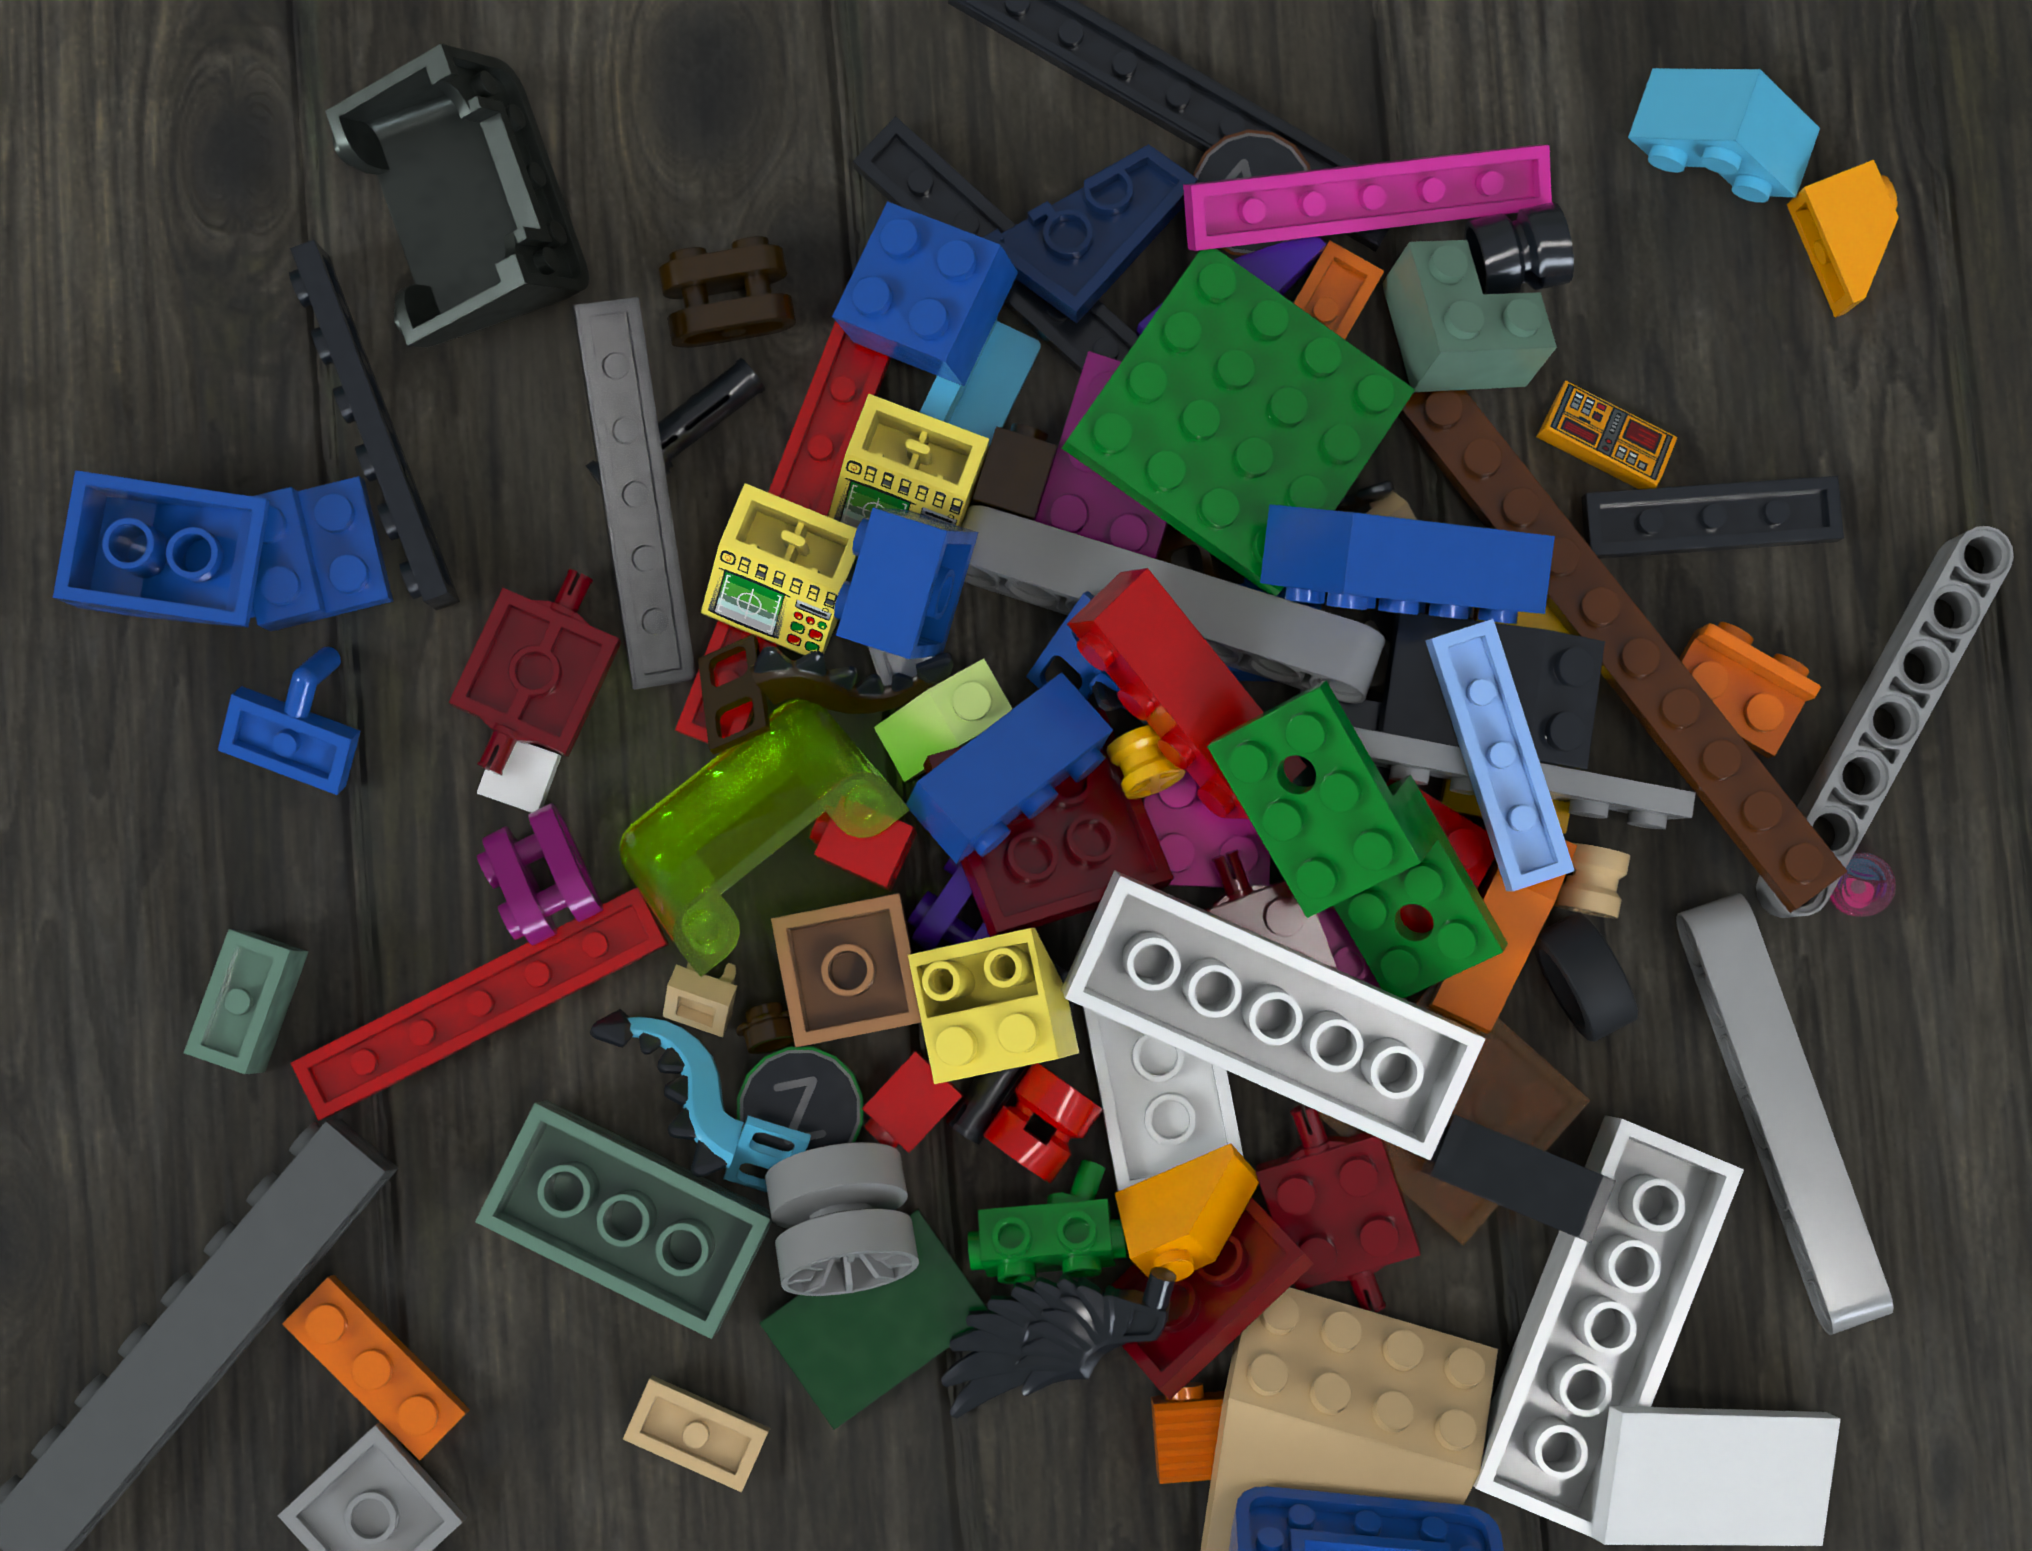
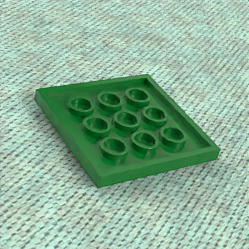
M1218 249L1200 250L1061 449L1263 591L1277 596L1284 586L1260 583L1269 504L1335 511L1415 389Z

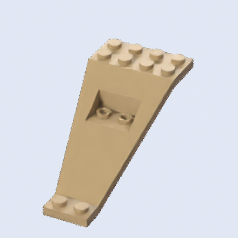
M1289 1287L1235 1338L1221 1409L1200 1551H1229L1237 1500L1244 1491L1254 1487L1269 1486L1463 1505L1481 1470L1498 1349Z

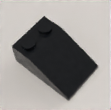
M1395 613L1378 732L1459 747L1425 641L1481 623L1482 621L1426 614ZM1495 623L1539 762L1570 769L1587 770L1605 641L1546 629Z

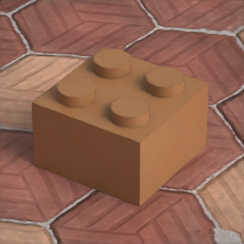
M900 893L771 918L795 1047L922 1023L908 955L913 954L903 899Z

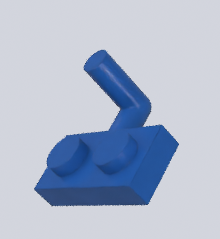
M323 647L300 665L292 674L285 702L243 686L232 693L218 751L338 795L347 785L361 731L310 712L317 685L340 666L341 657L338 651L332 647Z

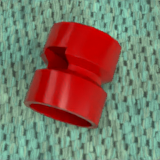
M1036 1063L1032 1064L1015 1088L1019 1100L1015 1106H1003L983 1136L1028 1170L1052 1184L1072 1155L1068 1142L1071 1138L1083 1139L1103 1109L1050 1070ZM1033 1113L1055 1127L1045 1141L1025 1128Z

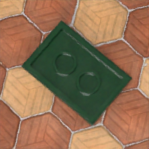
M919 1208L909 1214L912 1219L919 1264L913 1272L894 1282L859 1292L829 1296L796 1295L759 1323L833 1430L949 1348L952 1336L973 1329L974 1327L968 1326L966 1323L969 1311L989 1310Z

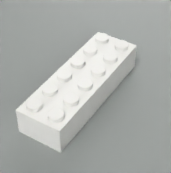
M1116 870L1113 872L1061 988L1065 999L1428 1160H1431L1485 1041V1038L1470 1028Z
M1611 1116L1604 1117L1585 1168L1616 1180L1592 1243L1559 1230L1490 1404L1481 1470L1473 1485L1475 1489L1590 1537L1592 1536L1609 1406H1652L1744 1171L1742 1168L1634 1123Z

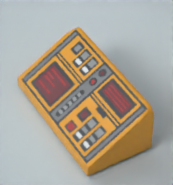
M1566 380L1536 436L1546 443L1637 489H1652L1658 486L1678 438Z

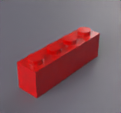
M1148 568L1120 572L1067 623L1079 638L1077 641L1078 650L1093 667L1106 671L1120 688L1117 695L1122 705L1133 716L1143 721L1146 720L1161 738L1158 741L1160 751L1173 765L1188 771L1200 786L1197 790L1200 800L1211 812L1221 818L1249 819L1207 746L1215 738L1264 712ZM1297 755L1286 757L1284 761V771L1291 782L1307 767Z

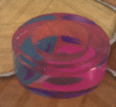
M1855 853L1846 867L1848 872L1841 876L1829 900L1836 909L1849 916L1863 917L1878 914L1890 904L1894 897L1896 882L1893 871L1882 858L1874 854Z

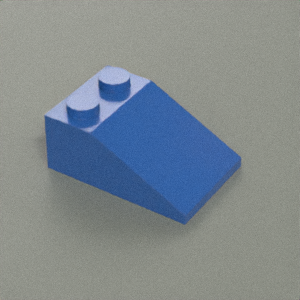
M75 470L53 598L81 609L143 618L249 628L270 500Z

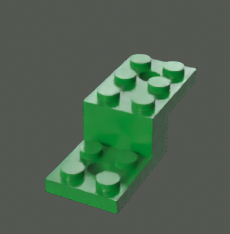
M1327 680L1215 738L1207 746L1305 916L1309 918L1334 906L1382 990L1404 999L1504 952L1508 942L1411 774L1389 786L1386 785ZM1297 755L1309 760L1316 771L1315 784L1303 787L1292 783L1284 771L1286 757ZM1408 904H1417L1426 908L1433 918V929L1425 933H1418L1408 929L1401 919V908Z

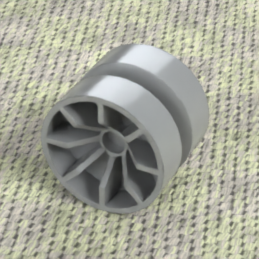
M863 1142L829 1145L792 1155L776 1163L767 1171L765 1180L771 1219L777 1226L787 1229L775 1240L781 1286L785 1291L805 1296H829L859 1292L894 1282L917 1268L919 1259L912 1219L903 1212L895 1211L906 1202L908 1195L901 1154L894 1147L879 1143Z

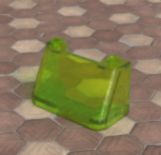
M800 698L791 699L780 705L769 714L771 731L721 752L632 823L622 835L619 851L625 870L680 953L701 977L731 953L736 947L740 935L739 921L732 907L721 894L826 811L836 825L846 834L865 838L881 833L910 810L867 756L824 707Z

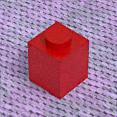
M916 1050L862 1108L871 1117L864 1127L881 1144L894 1148L900 1144L910 1153L958 1102L963 1093L950 1081L934 1084L930 1062Z

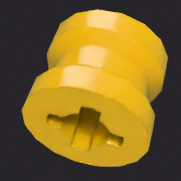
M1145 725L1123 734L1109 744L1106 750L1110 761L1122 770L1124 778L1121 787L1128 799L1144 798L1161 792L1177 783L1186 773L1185 770L1173 765L1163 755L1158 747V741L1161 738L1150 725Z

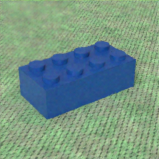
M1269 504L1260 583L1286 587L1285 600L1324 604L1325 595L1328 592L1327 606L1367 610V608L1375 609L1376 598H1379V611L1413 615L1425 613L1426 603H1430L1428 615L1456 619L1473 618L1474 607L1479 608L1478 620L1487 621L1494 619V622L1517 624L1518 612L1545 614L1555 536L1354 512Z

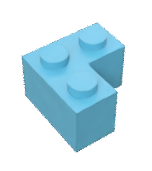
M1652 68L1628 138L1648 155V162L1656 168L1678 173L1684 171L1685 167H1706L1711 171L1717 172L1732 185V192L1738 197L1752 202H1766L1770 196L1796 198L1820 127L1760 69Z

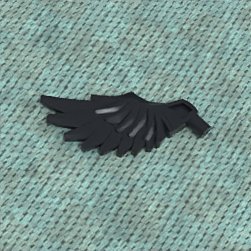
M1152 1268L1144 1292L1117 1289L1112 1285H1108L1104 1292L1085 1277H1080L1077 1282L1067 1274H1063L1057 1283L1043 1277H1038L1033 1288L1017 1282L1014 1284L1011 1292L1013 1297L991 1295L988 1301L989 1310L969 1311L966 1323L974 1328L952 1336L950 1340L952 1351H973L956 1361L942 1375L941 1381L945 1387L969 1381L959 1392L949 1411L950 1415L957 1419L986 1401L1023 1385L1021 1389L1023 1396H1029L1053 1383L1065 1380L1089 1379L1095 1366L1107 1352L1126 1343L1158 1340L1168 1320L1170 1297L1176 1280L1175 1273L1166 1268Z

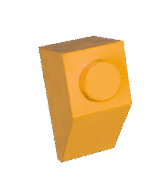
M1874 160L1805 186L1797 194L1796 198H1793L1787 204L1835 318L1846 314L1866 298L1899 218L1896 212L1898 201L1894 186L1887 176L1880 175Z
M1230 1143L1116 1192L1115 1197L1129 1258L1148 1278L1152 1268L1161 1267L1175 1273V1282L1186 1279L1194 1270L1215 1262L1259 1184L1256 1171Z

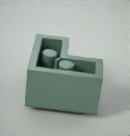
M1467 240L1409 242L1382 283L1409 384L1415 389L1414 392L1526 387L1557 348L1541 292L1483 294Z

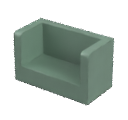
M228 929L184 1054L242 1074L264 1073L309 951L251 931Z

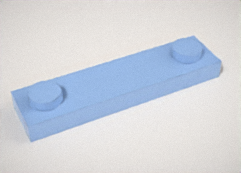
M1494 619L1426 640L1425 642L1506 891L1513 892L1575 871Z

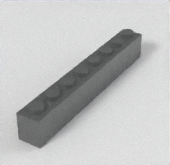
M341 1118L326 1121L322 1126L317 1122L310 1124L291 1145L289 1152L295 1158L281 1175L278 1176L274 1172L269 1173L250 1193L246 1202L253 1208L237 1226L232 1222H228L209 1241L203 1252L210 1258L196 1275L192 1276L189 1272H186L164 1294L160 1302L167 1309L152 1327L146 1322L142 1323L123 1342L117 1353L124 1359L109 1377L104 1373H100L79 1394L74 1403L81 1410L66 1428L60 1423L57 1424L38 1442L31 1452V1455L38 1461L23 1478L15 1474L1 1486L0 1549L3 1551H75L397 1171L398 1167Z

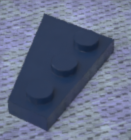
M1148 144L1085 179L1084 187L1053 205L1046 201L1028 211V219L1003 233L996 229L982 238L998 243L1003 247L1018 271L1015 279L1077 324L1185 206L1183 184L1198 183V179Z

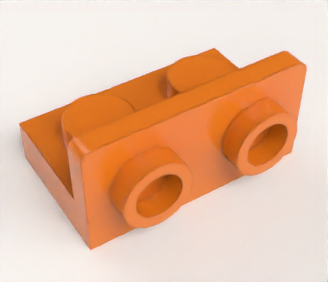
M1719 622L1718 626L1709 623L1695 630L1679 660L1749 748L1766 758L1774 757L1806 701L1812 700L1817 696L1821 686L1807 678L1809 670L1800 662L1782 654H1775L1772 658L1751 646L1754 641L1753 637L1737 626L1726 622Z

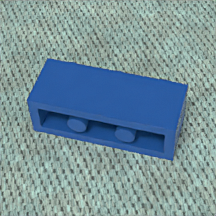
M1061 672L918 780L905 806L956 864L974 850L983 857L995 849L1010 834L1011 830L1006 825L1020 814L1024 813L1030 820L1047 808L1059 794L1054 788L1070 776L1078 783L1092 773L1105 759L1100 750L1113 729Z

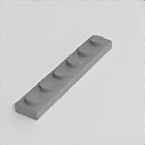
M1354 727L1374 764L1390 769V780L1398 781L1410 774L1417 785H1428L1429 776L1451 780L1450 791L1475 796L1460 747ZM1540 763L1551 799L1570 802L1568 812L1570 814L1591 818H1607L1608 810L1628 813L1627 824L1650 829H1666L1667 820L1692 818L1696 792Z

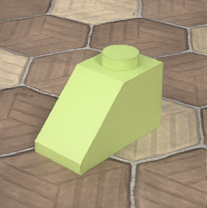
M983 658L926 690L880 722L874 729L903 781L906 783L925 772L923 764L927 756L966 745L1010 712L1012 707Z

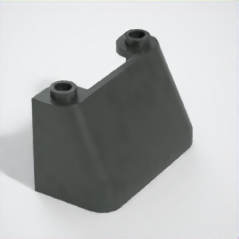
M439 44L325 111L333 132V146L340 159L348 166L355 167L357 170L377 175L415 282L414 285L401 289L395 296L394 321L398 330L404 336L407 346L424 348L435 346L566 300L587 288L589 284L587 264L528 97L520 79L506 62L496 57Z

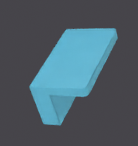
M996 318L965 386L937 376L920 413L989 438L990 447L996 426L1004 427L1040 352L1041 344L1039 340L998 322Z

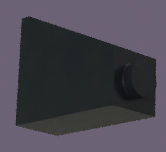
M1451 1114L1431 1160L1423 1158L1425 1161L1420 1171L1589 1243H1592L1616 1182L1612 1178L1455 1114Z

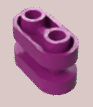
M553 803L528 814L534 831L533 834L517 841L511 830L505 826L482 838L485 851L477 855L479 865L492 888L501 887L506 902L498 905V910L507 930L514 940L525 936L532 946L557 934V929L551 915L566 907L570 909L578 922L603 911L602 902L577 844L562 815ZM545 857L556 884L541 891L530 864Z

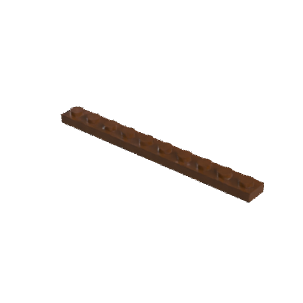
M1465 390L1415 392L1398 417L1484 526L1490 529L1555 536L1546 604L1571 635L1605 641L1601 674L1693 791L1696 792L1697 796L1790 913L1795 911L1848 872Z

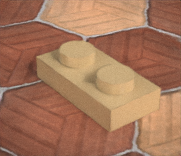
M652 1375L623 1440L742 1492L770 1427Z

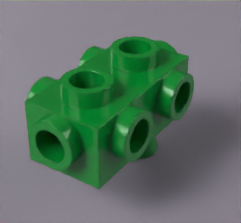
M1081 1160L1070 1194L1063 1192L1050 1194L1047 1197V1204L978 1210L979 1231H968V1253L971 1271L985 1270L987 1277L997 1276L1000 1283L1015 1284L1019 1282L1023 1284L1036 1280V1273L1062 1271L1063 1274H1067L1073 1279H1079L1080 1277L1091 1278L1100 1275L1102 1267L1116 1266L1115 1259L1127 1258V1245L1121 1219H1112L1108 1199L1095 1200L1105 1168L1095 1162Z

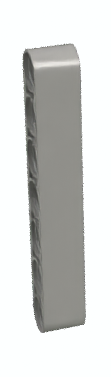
M980 505L968 507L961 527L979 532L964 580L968 584L1069 615L1083 593L1089 591L1095 597L1120 572L1148 568L1226 666L1305 691L1327 680L1338 701L1356 704L1366 699L1385 644L1384 636L1368 625L994 508Z
M1990 526L1975 527L1946 541L1938 550L1797 806L1812 827L1819 816L1827 819L1832 824L1835 838L1830 850L1845 868L1854 855L2011 568L2014 558L2013 547L2008 537L1999 529ZM1966 545L1973 546L1981 552L1984 559V567L1981 574L1972 571L1967 566L1964 559ZM1937 599L1946 601L1954 611V623L1950 629L1943 627L1934 615V605ZM1907 653L1916 655L1924 665L1925 674L1920 684L1909 679L1904 671L1903 662ZM1878 707L1886 709L1894 719L1895 729L1890 739L1882 737L1874 727L1873 716ZM1848 762L1855 763L1864 774L1865 784L1859 794L1852 793L1843 782L1842 773ZM1760 875L1756 884L1757 898L1762 908L1771 915L1780 918L1810 916L1820 911L1828 902L1840 878L1791 913Z
M1736 893L1678 913L1676 922L1682 945L1811 1305L1821 1326L1826 1333L1832 1335L1892 1314L1894 1307L1888 1284L1759 926L1749 903L1742 894Z

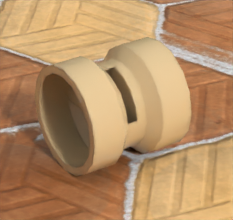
M1573 843L1577 845L1572 858L1575 871H1573V875H1568L1566 882L1562 884L1554 906L1573 912H1581L1582 914L1618 919L1622 899L1617 894L1619 880L1627 875L1630 855L1608 848Z

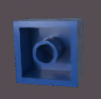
M887 201L832 317L854 343L965 386L1018 271L1000 244Z
M872 508L870 518L864 517L855 533L852 551L853 555L859 557L852 581L844 582L836 599L834 616L840 619L836 636L907 659L933 657L942 654L979 532L909 510Z

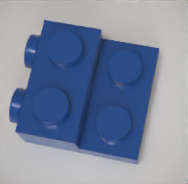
M357 476L301 491L288 487L253 496L270 500L250 618L256 617L258 626L272 632L393 602L364 479Z

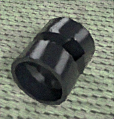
M1551 202L1520 209L1515 221H1511L1506 215L1501 213L1468 220L1465 224L1464 240L1468 241L1483 294L1519 293L1523 283H1527L1536 291L1568 284L1572 280L1574 272L1572 240L1566 218L1558 203Z

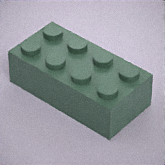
M544 1100L534 1103L475 1222L712 1339L719 1331L769 1230L772 1219L769 1209L704 1177H697L690 1170L559 1105Z

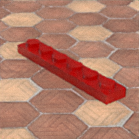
M636 887L603 904V911L581 922H578L575 918L557 927L556 935L534 946L528 942L291 1062L290 1064L318 1121L325 1120L669 945L642 889Z

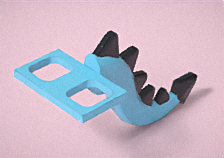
M621 1009L596 1021L592 1025L590 1030L592 1037L621 1048L632 1037L639 1038L640 1050L643 1054L649 1055L659 1047L665 1049V1052L658 1061V1070L661 1073L681 1074L682 1076L665 1085L664 1096L684 1107L669 1124L668 1133L673 1138L693 1140L697 1143L691 1165V1172L695 1176L704 1177L726 1168L723 1179L767 1192L766 1180L741 1172L739 1170L740 1165L749 1163L770 1169L783 1159L806 1151L811 1137L810 1134L751 1116L747 1117L742 1129L744 1122L730 1117L725 1112L720 1075L713 1056L700 1040L682 1027L661 1019L629 1017ZM761 1132L788 1140L794 1144V1147L791 1151H781L756 1143L752 1140V1137L755 1133Z

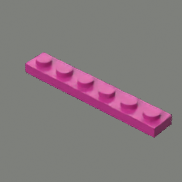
M1537 144L1183 184L1188 249L1199 251L1486 217L1501 213H1519L1520 209L1552 202L1549 145Z

